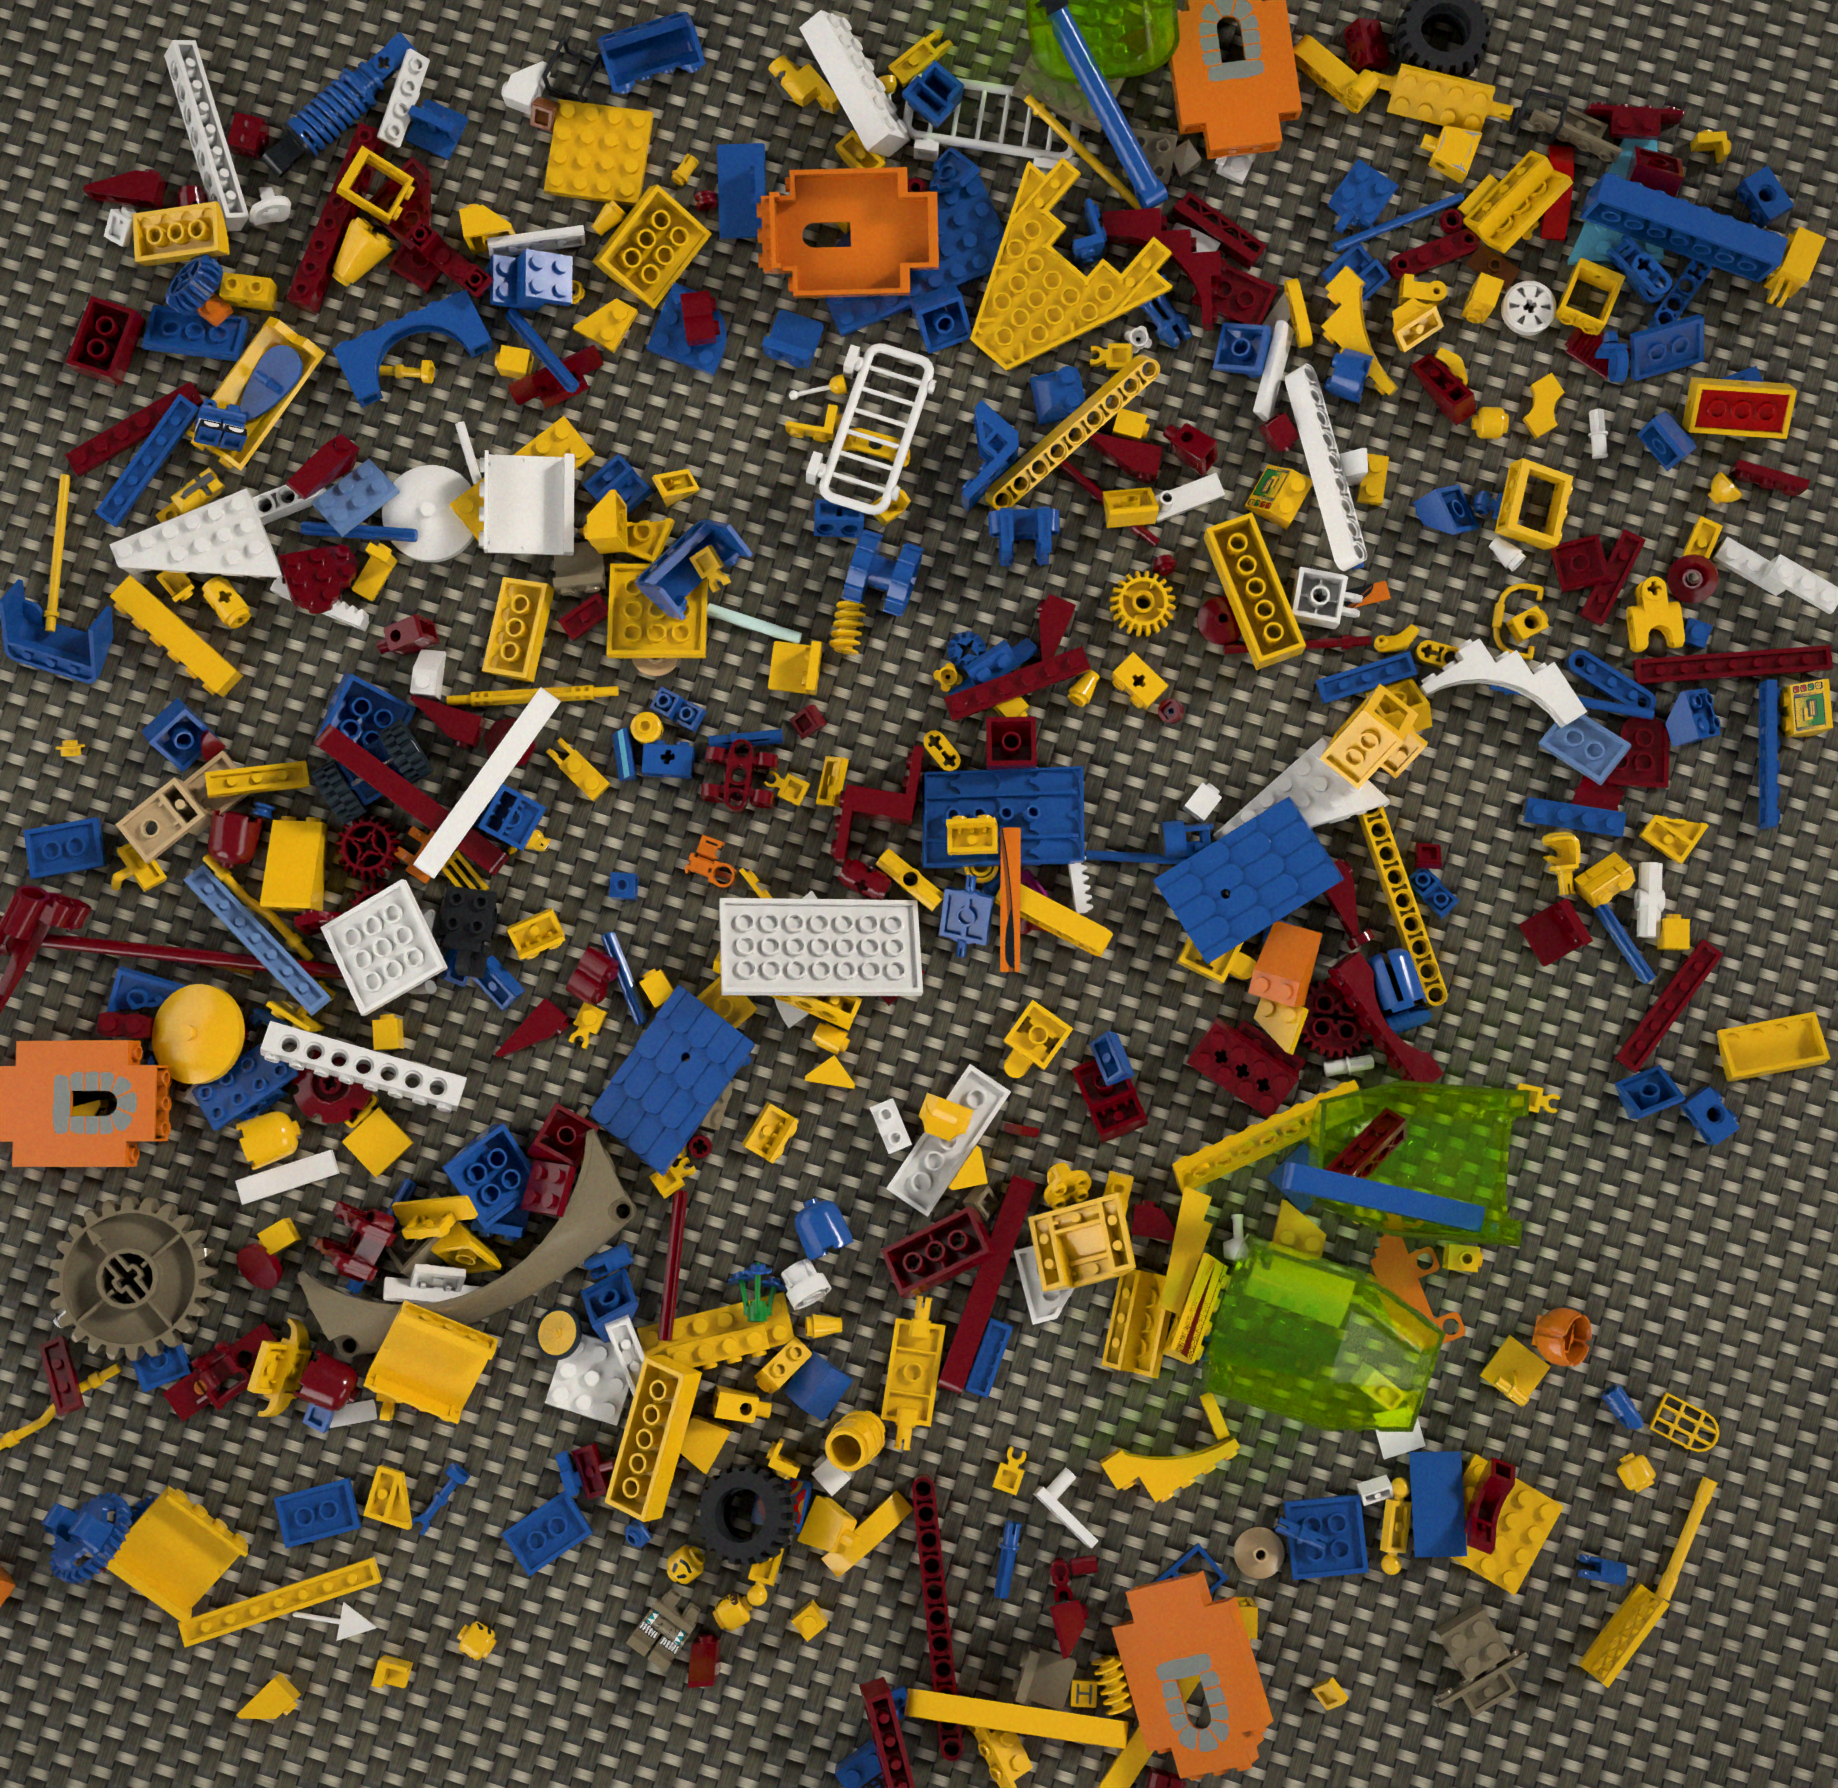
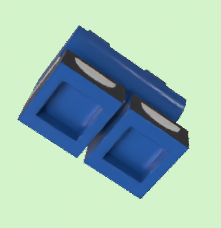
M204 399L195 420L194 442L216 447L219 441L220 448L241 452L247 439V429H245L244 425L246 414L241 413L240 406L230 404L226 406V409L217 408L215 400Z

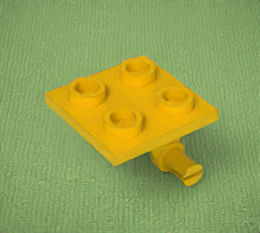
M314 979L330 996L332 1001L335 998L333 996H336L337 992L325 986L326 983L324 981ZM268 1001L266 1004L267 1007L272 1009L271 1014L281 1020L286 1018L293 1022V1028L311 1033L323 1031L325 1028L307 1016V1011L302 1005L297 1010L285 1001Z
M1509 1335L1480 1376L1522 1407L1527 1404L1530 1394L1551 1366Z

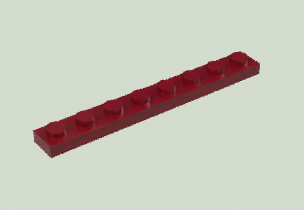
M1831 645L1647 658L1632 661L1634 681L1639 685L1821 672L1833 669Z

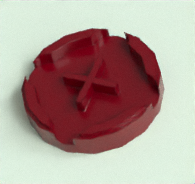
M256 1243L247 1244L238 1252L236 1258L241 1274L249 1283L263 1290L272 1289L283 1276L282 1266L278 1258L274 1254L270 1256L266 1252L268 1249Z

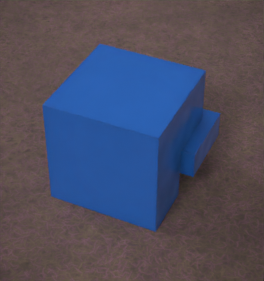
M934 60L922 73V78L917 75L902 92V97L908 101V105L937 129L961 103L964 84Z

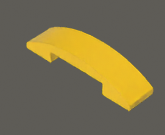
M895 1490L871 1515L854 1529L853 1533L861 1537L860 1545L856 1550L846 1547L843 1554L827 1552L821 1558L822 1561L839 1578L903 1521L913 1510L912 1506L898 1490Z

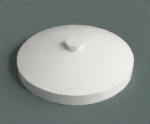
M425 465L405 472L394 481L393 484L400 493L382 506L383 526L411 528L418 531L417 542L391 541L398 550L418 561L441 562L457 556L470 545L474 536L449 506L451 502L471 488V485L463 476L447 467Z

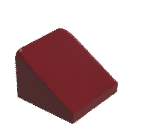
M814 704L804 707L789 719L802 740L827 725V722Z

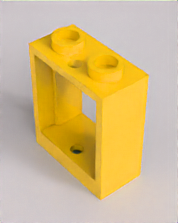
M361 146L341 180L336 193L389 225L392 219L397 221L403 210L400 204L403 199L408 201L415 188L412 186L414 178L369 149ZM365 163L403 186L388 213L350 190Z
M1581 257L1572 270L1554 318L1559 319L1563 324L1576 326L1587 334L1598 336L1607 323L1626 276ZM1577 279L1609 292L1598 319L1566 306Z

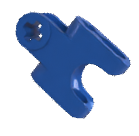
M1625 234L1621 238L1622 242L1615 249L1609 248L1606 251V255L1612 264L1626 276V282L1647 304H1655L1670 289L1672 279L1650 254L1644 253L1636 241ZM1659 278H1662L1664 280L1665 286L1659 280ZM1647 290L1656 297H1650L1647 294Z

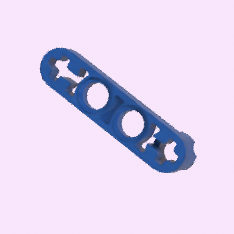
M1692 259L1649 320L1647 329L1662 325L1659 321L1663 316L1667 318L1663 324L1677 321L1710 273L1712 265ZM1699 263L1703 264L1702 270L1696 277L1692 275ZM1682 281L1690 282L1692 291H1683L1680 283ZM1675 300L1679 304V310L1672 311L1668 308L1667 302Z

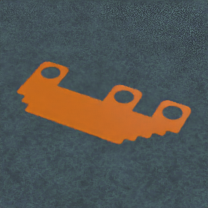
M1390 1214L1386 1216L1388 1225L1382 1228L1384 1236L1378 1239L1380 1247L1374 1250L1376 1257L1371 1259L1370 1263L1401 1340L1409 1338L1412 1345L1420 1344L1422 1350L1427 1351L1464 1336L1466 1330L1457 1312H1451L1434 1319L1418 1279L1438 1271L1440 1267L1433 1248L1425 1247L1408 1254L1402 1239L1423 1229V1222L1417 1220V1224L1413 1229H1405L1401 1224L1402 1216ZM1424 1253L1429 1254L1433 1259L1432 1267L1427 1270H1423L1417 1265V1258ZM1447 1319H1455L1458 1322L1459 1330L1456 1334L1448 1335L1444 1332L1443 1323Z

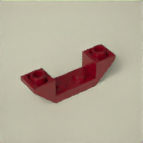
M421 219L404 236L430 263L474 297L479 298L494 281L492 277L476 264L472 265L445 243L439 234Z

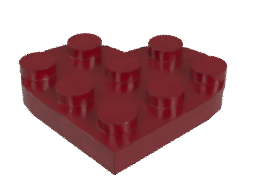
M346 545L326 546L278 555V561L292 602L296 607L299 605L301 608L309 610L311 614H320L332 610L333 605L338 599L340 600V590L349 587L351 581L358 576V561Z
M1655 715L1652 720L1635 716L1625 720L1622 723L1618 736L1629 742L1631 748L1604 782L1622 787L1668 788L1670 737L1667 727H1664L1663 723Z

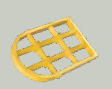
M1665 1392L1648 1427L1650 1430L1684 1446L1685 1449L1696 1452L1711 1449L1719 1437V1426L1711 1415L1706 1413L1705 1410H1700ZM1668 1396L1682 1403L1679 1411L1664 1404ZM1686 1405L1702 1413L1698 1421L1685 1415L1683 1411ZM1662 1408L1675 1414L1676 1418L1673 1424L1659 1417ZM1705 1416L1711 1419L1715 1429L1704 1424ZM1681 1417L1694 1423L1696 1427L1693 1433L1677 1425ZM1656 1420L1669 1426L1670 1431L1668 1435L1653 1428ZM1700 1427L1715 1434L1711 1443L1698 1437L1697 1433ZM1674 1430L1690 1438L1687 1445L1672 1438ZM1694 1439L1707 1445L1705 1448L1700 1449L1691 1447Z

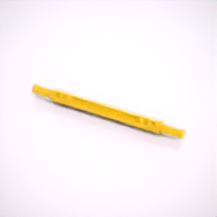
M594 685L543 688L561 702L595 700V697L619 696L618 686L594 687ZM540 688L471 692V695L447 696L446 700L448 706L471 704L472 707L528 704Z

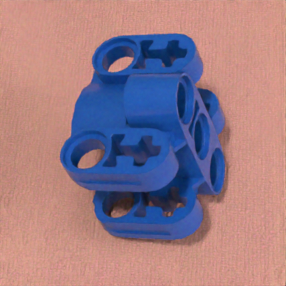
M1038 506L1037 509H1013L1012 507H1006L989 512V536L999 537L1000 566L1010 567V564H1013V541L1022 539H1035L1037 564L1039 566L1048 565L1049 553H1051L1052 548L1051 536L1060 533L1059 510L1050 509V506Z

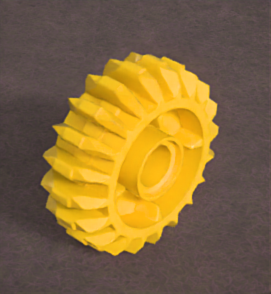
M1135 571V579L1130 574H1127L1125 576L1126 582L1119 580L1117 584L1120 588L1114 587L1112 593L1116 596L1110 597L1109 602L1116 605L1110 607V612H1118L1113 616V620H1122L1119 624L1120 629L1124 628L1125 625L1129 626L1127 634L1136 629V636L1140 637L1142 630H1144L1146 637L1151 635V628L1157 634L1160 632L1159 625L1166 628L1168 625L1166 620H1172L1173 615L1168 611H1175L1176 606L1170 603L1175 601L1176 598L1174 595H1167L1172 591V587H1163L1167 582L1165 579L1157 582L1159 575L1156 573L1153 578H1148L1149 571H1145L1143 577L1140 576L1139 571ZM1138 599H1145L1149 607L1141 609L1137 606L1136 601Z

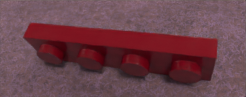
M1626 529L1621 531L1606 560L1611 581L1593 586L1578 616L1599 627L1604 624L1646 539Z

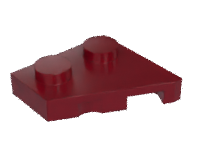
M315 909L305 910L301 912L300 916L294 917L295 926L309 936L323 933L320 927L344 913L316 911Z

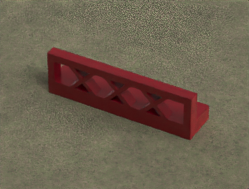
M1190 191L1182 201L1179 200L1174 206L1172 217L1185 226L1220 242L1218 249L1249 271L1267 248L1266 244ZM1189 200L1198 206L1199 213L1187 205ZM1213 216L1214 218H1216L1218 226L1210 220H1208L1206 217ZM1233 230L1236 232L1238 240L1226 231ZM1244 244H1253L1258 248V251L1254 252Z
M1386 1107L1324 1170L1367 1179L1407 1138L1406 1119Z

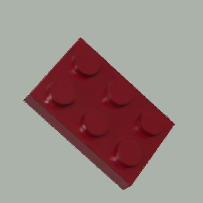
M1226 264L1227 274H1222V282L1217 283V298L1213 299V307H1217L1219 316L1234 323L1261 325L1278 287ZM1196 291L1191 303L1202 308L1200 297Z

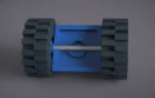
M401 719L379 731L380 738L364 747L366 751L411 784L416 783L433 772L431 763L420 744H418L414 735H412ZM335 759L312 771V777L322 796H324L327 804L330 805L339 820L345 823V825L368 811L366 805L383 795Z

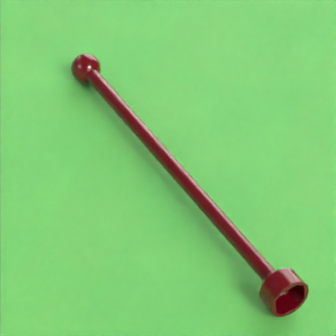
M47 933L39 946L43 948L269 972L254 955L52 933ZM0 945V955L12 957L10 948L7 945ZM295 960L310 976L345 980L338 964Z

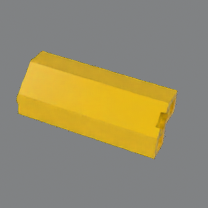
M271 316L213 394L211 400H215L217 408L226 409V406L230 404L240 406L247 383L259 360L270 348L277 345H287L295 349L301 356L303 368L302 375L297 384L267 413L251 421H245L247 439L241 452L220 448L219 441L216 447L194 442L195 421L185 433L192 438L191 444L201 451L206 448L220 458L218 462L229 470L232 467L240 471L244 468L326 354L308 338L296 334L282 321Z

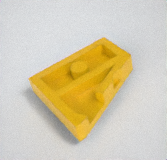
M616 298L574 325L573 330L608 351L615 353L636 318L638 311Z
M1654 815L1639 834V837L1680 865L1687 858L1709 825Z
M1261 997L1254 1019L1286 1053L1293 1055L1309 1010L1301 1006L1292 1007Z
M1282 1199L1272 1242L1321 1259L1326 1234L1287 1200Z
M384 1465L377 1467L363 1516L406 1530L412 1528L405 1472Z

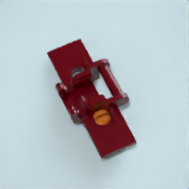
M266 1322L232 1345L222 1340L214 1346L215 1348L202 1357L195 1358L191 1361L193 1367H197V1369L162 1393L182 1422L211 1402L220 1411L224 1408L225 1403L247 1389L262 1340L279 1342ZM240 1351H250L252 1353V1361L250 1363H242L239 1360ZM240 1371L245 1378L220 1395L216 1387Z

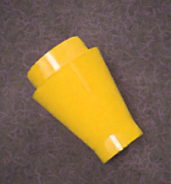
M611 200L609 203H605L591 227L602 236L605 232L622 222V218L626 213Z
M1093 670L1086 672L1069 689L1068 699L1079 707L1089 704L1100 676Z
M817 1314L805 1317L806 1337L816 1339L842 1332L841 1317Z

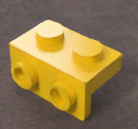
M978 815L977 818L967 819L966 816H953L952 819H946L948 855L998 854V824L996 818H992L990 815Z
M552 907L507 927V932L517 950L519 960L525 958L527 960L538 956L540 951L547 948L550 950L555 949L565 941V932Z
M767 1101L742 1145L773 1164L783 1154L784 1145L795 1134L799 1121Z
M780 1438L778 1443H772L766 1456L770 1460L768 1466L777 1470L776 1475L781 1478L790 1480L793 1477L796 1479L802 1464L779 1454L785 1441Z

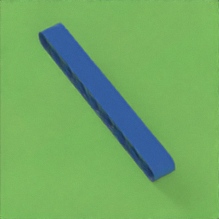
M1289 1162L1285 1164L1282 1189L1477 1233L1482 1231L1485 1211L1483 1206Z

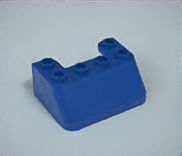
M685 11L612 32L597 39L613 93H628L633 90L632 87L636 84V79L645 81L651 79L653 74L659 72L668 74L675 71V67L681 66L682 70H687L688 73L699 71L701 66L706 65L695 26L689 13Z

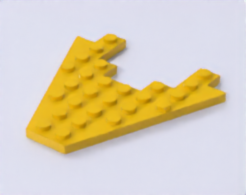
M1063 157L1047 175L1042 173L1030 161L1027 163L970 340L1006 372L1171 291L1173 288L1169 282L1157 273L1172 255V252L1155 237L1148 242L1122 274L1106 260L1102 259L1086 277L1052 247L1067 227L1050 211L1081 176V173Z

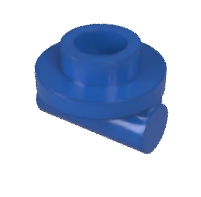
M634 1519L625 1528L626 1540L632 1546L643 1547L653 1538L638 1519Z

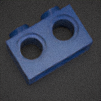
M815 499L814 536L861 537L864 526L863 512L831 503L825 499Z

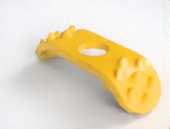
M863 428L851 429L899 445L901 443L900 439ZM850 434L846 435L842 447L843 451H859L894 462L898 449L883 445L880 449H872L869 446L870 440ZM908 449L903 467L909 464L910 449Z

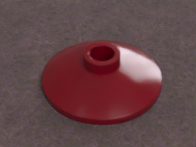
M1696 554L1686 555L1676 560L1670 567L1667 576L1668 587L1671 593L1683 602H1701L1714 593L1718 585V571L1708 558ZM1696 573L1698 580H1691L1689 575Z
M1215 597L1204 603L1197 617V625L1201 635L1207 641L1217 645H1227L1236 641L1242 633L1228 598ZM1220 615L1226 616L1227 622H1220L1218 617Z

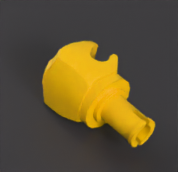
M1569 832L1548 833L1543 836L1542 845L1554 849L1557 852V856L1547 855L1543 858L1552 865L1549 867V872L1554 871V874L1557 873L1559 895L1575 894L1572 872L1579 868V839Z

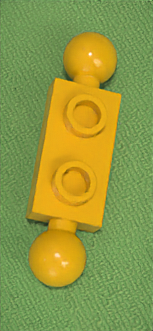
M1397 1477L1391 1482L1394 1499H1386L1380 1550L1388 1552L1381 1561V1567L1389 1575H1395L1401 1570L1402 1563L1398 1553H1406L1412 1502L1404 1500L1411 1491V1485L1403 1477Z
M781 1548V1554L775 1558H769L768 1561L752 1564L748 1579L756 1581V1583L747 1592V1599L750 1604L760 1606L767 1600L765 1585L774 1586L785 1548Z

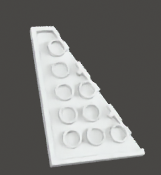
M247 488L110 544L116 563L121 569L162 570L177 573L194 572L197 574L211 573L259 578L275 577L277 579L284 577L250 491Z
M1321 738L1213 836L1216 841L1288 796H1291L1312 829L1325 823L1332 824L1348 819L1352 815L1367 813L1366 811L1377 807H1386L1390 804V800L1369 780L1358 790L1320 760V756L1328 745Z

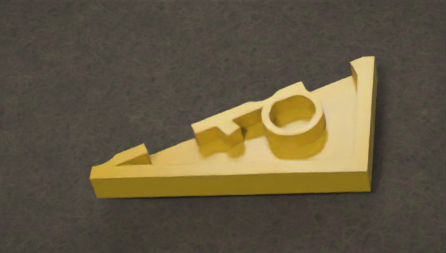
M665 518L664 521L650 522L649 520H644L639 523L627 522L628 552L625 553L653 563L661 555L675 521L671 518ZM580 528L578 533L584 537V530Z

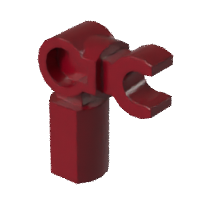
M1096 1555L1070 1558L1071 1561L1068 1562L1062 1558H1055L1051 1561L1050 1574L1053 1584L1056 1585L1053 1592L1056 1602H1059V1593L1061 1591L1068 1593L1069 1600L1073 1599L1072 1588L1067 1584L1070 1581L1069 1574L1079 1576L1098 1573Z

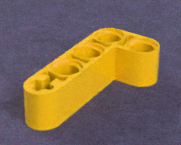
M1305 34L1293 47L1296 66L1351 112L1359 113L1375 95L1379 86V80L1374 73L1364 69L1359 75L1356 74L1312 36Z

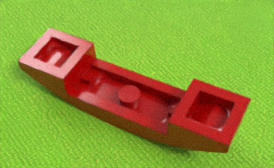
M1549 145L1547 158L1553 169L1570 176L1573 182V147ZM1573 184L1542 215L1540 239L1565 240Z

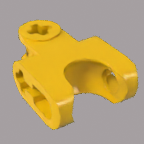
M1655 576L1649 577L1638 584L1635 589L1637 606H1628L1626 610L1630 649L1633 652L1644 651L1649 645L1648 636L1651 629H1657L1664 634L1668 647L1681 648L1685 642L1681 605L1678 601L1668 602L1667 586L1663 579ZM1649 587L1650 590H1654V594L1651 591L1648 592L1647 588Z

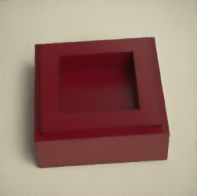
M1416 843L1414 847L1415 868L1440 870L1442 866L1441 845Z

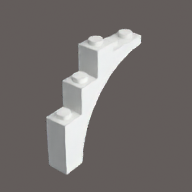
M1480 638L1474 642L1469 639L1459 645V651L1455 655L1459 663L1454 660L1442 668L1444 672L1438 676L1434 673L1422 680L1423 685L1419 688L1426 697L1441 689L1460 684L1481 683L1501 686L1533 700L1553 718L1560 728H1563L1587 712L1555 662L1548 666L1544 662L1532 670L1533 675L1517 650L1511 654L1508 651L1502 653L1495 658L1497 661L1495 662Z

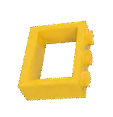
M1524 458L1510 463L1494 533L1543 550L1558 546L1562 538L1563 521L1567 516L1568 499L1573 490V476ZM1528 475L1555 484L1544 533L1517 524Z

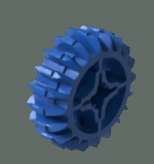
M208 255L191 258L190 262L186 263L178 274L175 275L173 281L170 282V287L167 288L165 296L166 303L175 312L183 316L197 312L206 301H209L211 295L219 287L218 284L222 281L223 268L214 258Z

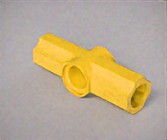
M888 848L875 865L888 874L903 890L909 892L930 911L933 912L944 899L943 892L891 849ZM907 874H914L917 877L918 881L914 886H907L904 883L903 879Z

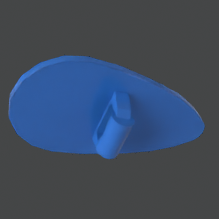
M277 345L270 348L261 357L247 383L241 400L240 410L241 413L246 414V421H251L267 413L297 384L302 375L303 363L301 356L295 349L287 345Z

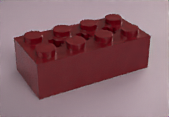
M1218 1017L1214 1018L1189 1054L1186 1062L1267 1118L1274 1115L1299 1080V1072ZM1217 1050L1219 1052L1225 1050L1226 1057H1219ZM1243 1064H1246L1247 1071L1238 1070V1065L1242 1067ZM1264 1078L1268 1079V1085H1260L1259 1079L1262 1081Z
M971 1206L881 1250L899 1295L908 1300L997 1256L978 1210ZM961 1238H965L963 1245L959 1246V1244L961 1243ZM938 1249H942L940 1257H936L939 1254ZM916 1260H920L919 1266L914 1268L917 1265Z

